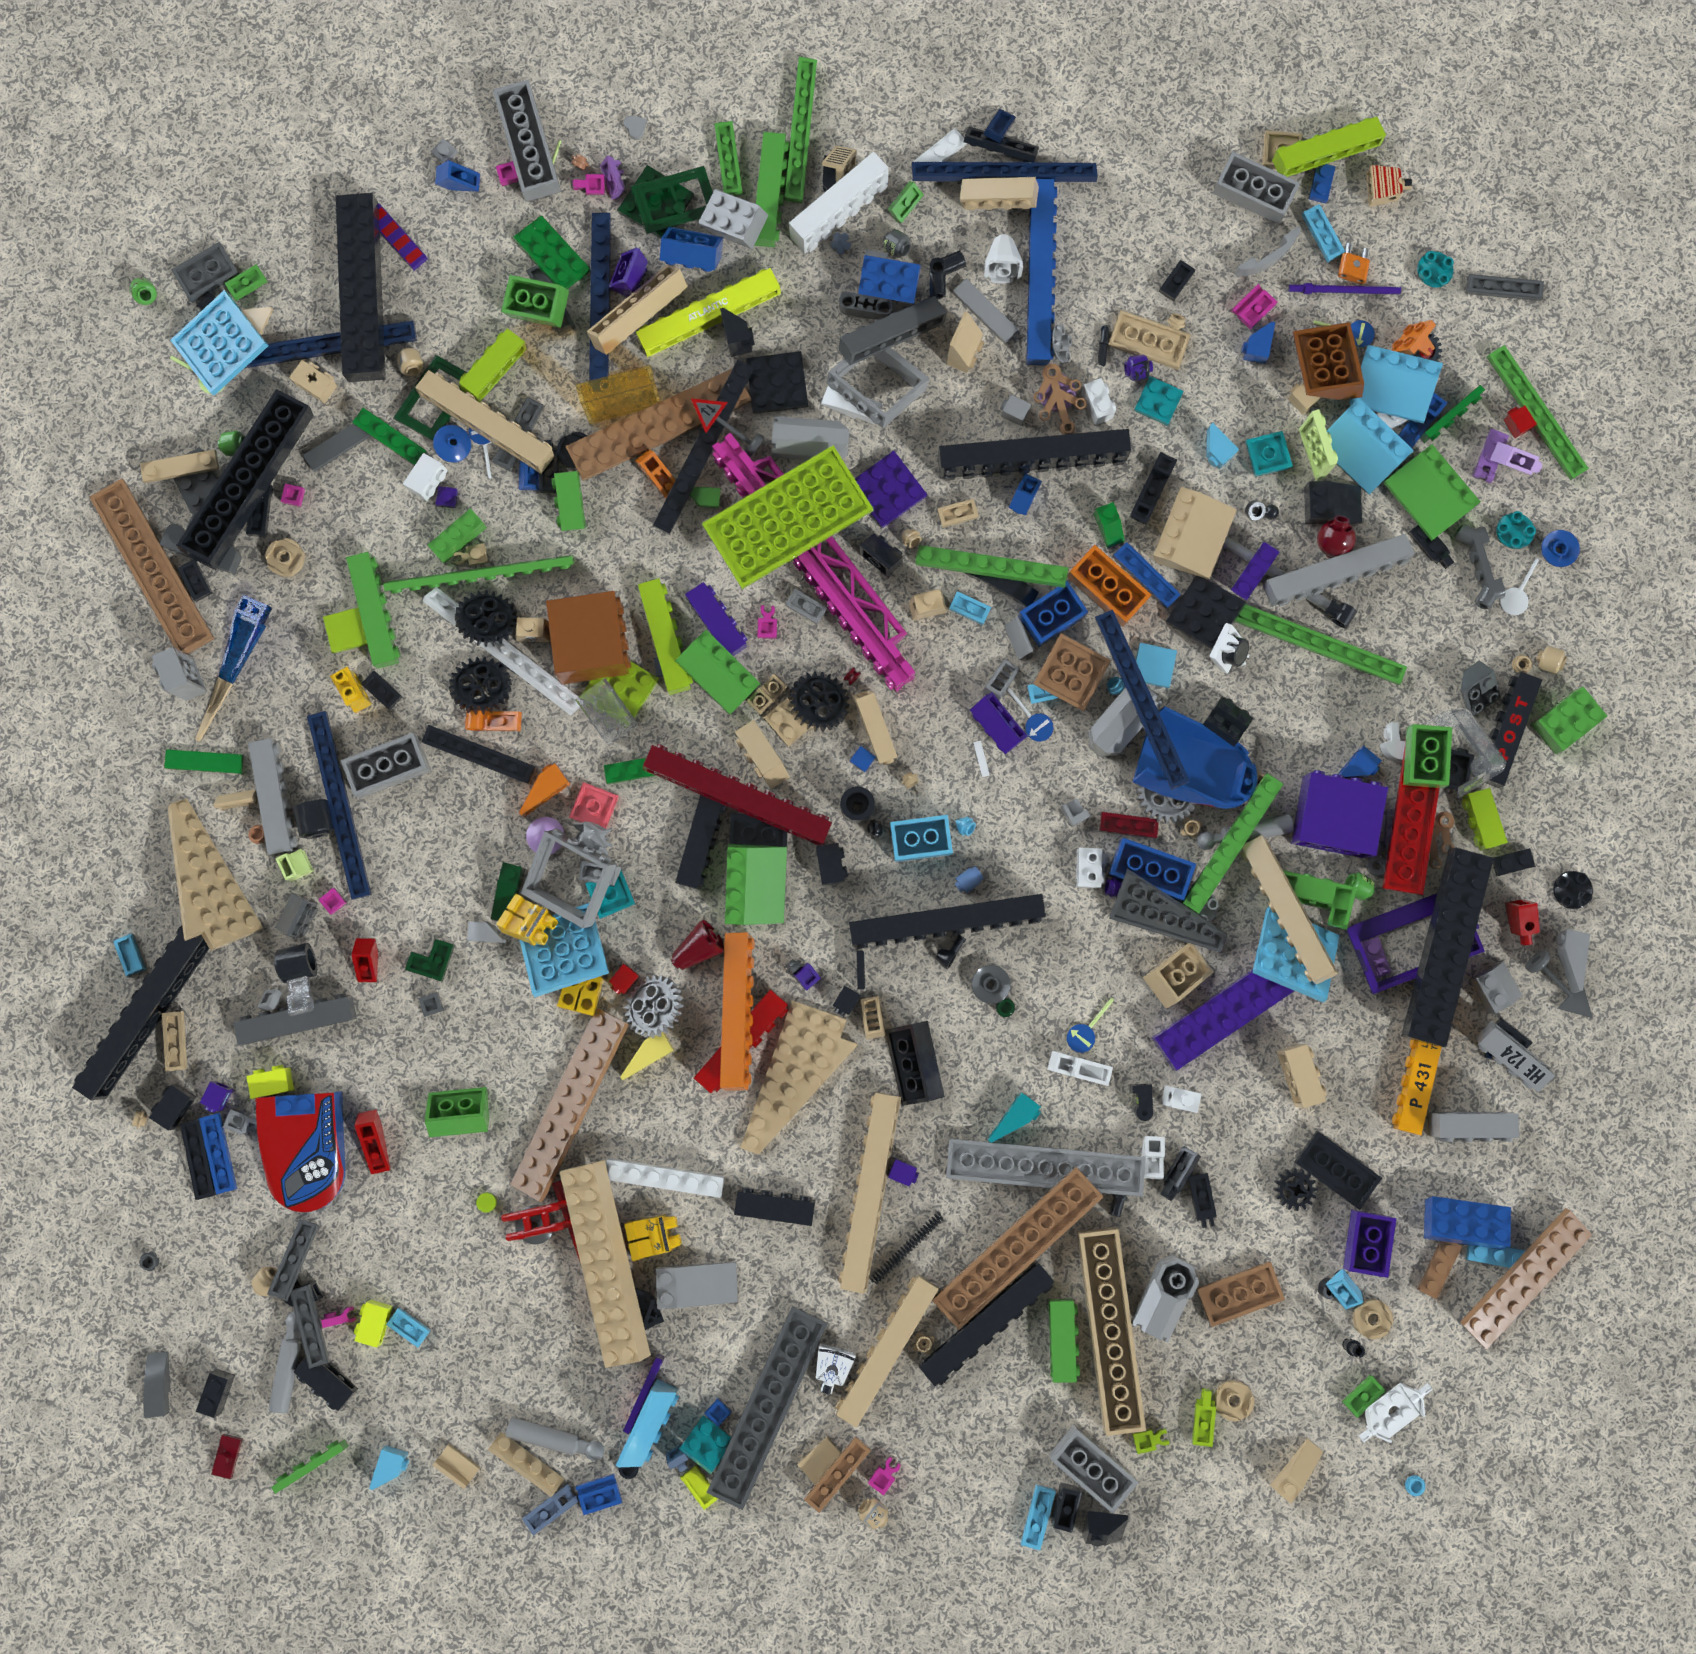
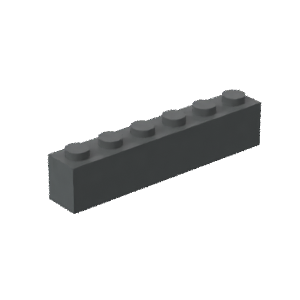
M936 296L923 299L920 303L910 305L899 312H893L888 317L877 319L872 324L861 326L856 331L845 333L840 337L838 350L848 364L853 365L943 325L947 311Z
M346 993L335 995V999L329 1001L327 998L315 1000L316 1004L312 1005L305 1002L296 1004L297 1008L290 1009L289 1006L278 1008L277 1013L271 1014L270 1011L258 1013L259 1017L252 1018L251 1015L240 1017V1021L233 1022L237 1044H251L355 1020L357 1016L353 996H346Z

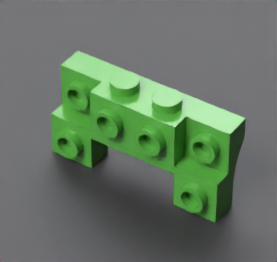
M1283 870L1301 904L1329 910L1330 915L1327 925L1347 930L1357 887L1336 883L1328 878H1315L1311 874L1302 875Z

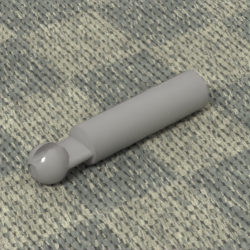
M1290 814L1261 819L1246 842L1261 835L1268 838L1292 833L1294 828ZM1231 826L1223 827L1221 833L1212 834L1208 831L1200 833L1197 837V845L1203 850L1212 849L1215 843H1220Z
M295 1311L291 1312L286 1318V1335L281 1341L268 1408L269 1411L274 1413L289 1412L296 1375L294 1371L298 1365L302 1341L299 1340L300 1331Z
M511 1417L507 1427L506 1437L569 1455L579 1453L586 1455L591 1461L601 1459L604 1454V1446L601 1442L584 1441L579 1439L578 1435L514 1417Z

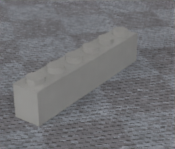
M271 738L249 742L248 746L267 853L273 857L285 853H293L296 851L295 847H297L298 843L296 836L292 832L294 821L289 815L291 804L290 800L286 798L285 793L288 787L282 776L284 765L279 759V754L281 753L280 745Z

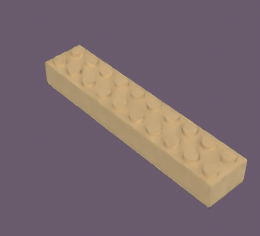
M605 1160L560 1171L605 1368L639 1362L651 1354Z
M1107 1227L1076 1231L1103 1431L1106 1436L1146 1431L1119 1229ZM1110 1326H1115V1327H1116V1331H1115L1114 1328H1112V1329H1110V1330L1107 1332V1329H1108V1327H1110ZM1121 1330L1126 1338L1118 1344L1116 1340L1121 1337ZM1101 1332L1108 1339L1109 1342L1107 1344L1099 1336Z

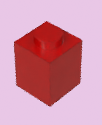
M1526 405L1519 409L1517 406L1507 412L1508 416L1503 420L1515 439L1537 425Z
M623 964L609 980L612 984L610 988L617 994L621 992L626 994L640 978V975L628 965Z

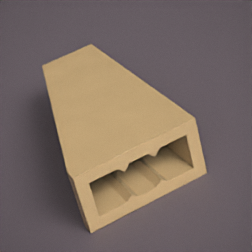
M869 689L853 695L852 697L878 763L887 765L894 762L897 754L874 692Z

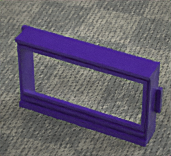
M1437 893L1347 928L1346 932L1351 940L1372 994L1416 978L1418 967L1377 982L1361 942L1432 915ZM1477 931L1475 932L1469 957L1485 952Z

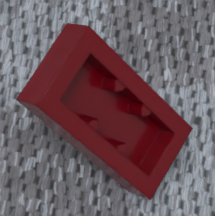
M228 1434L221 1436L211 1475L226 1479L233 1477L243 1438Z

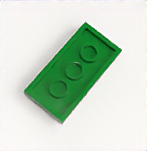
M542 215L513 236L516 244L553 284L569 289L590 272V267Z

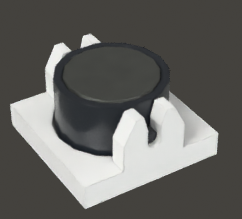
M1226 623L1215 643L1210 658L1222 672L1228 674L1232 665L1236 667L1246 665L1245 660L1249 658V642L1242 638L1231 624Z

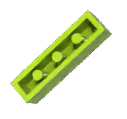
M508 328L504 332L499 333L493 345L488 346L484 351V355L473 363L470 371L461 376L459 382L461 390L464 393L469 392L472 394L475 400L480 403L526 351L525 341Z

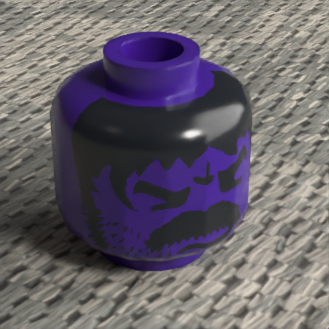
M1146 355L1130 356L1127 362L1124 363L1125 376L1129 377L1131 381L1147 379L1150 372H1153L1152 360H1148Z

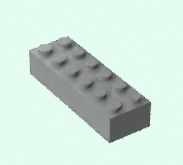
M529 80L493 89L525 201L561 192Z

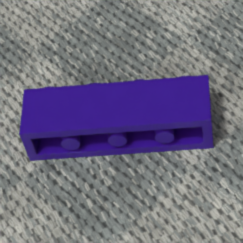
M702 582L686 593L685 596L711 635L732 656H735L747 648L746 641L748 639L742 631H737L735 628L737 623L733 617L726 615L724 611L727 609L722 601L717 602L714 597L716 593L711 585L706 586Z

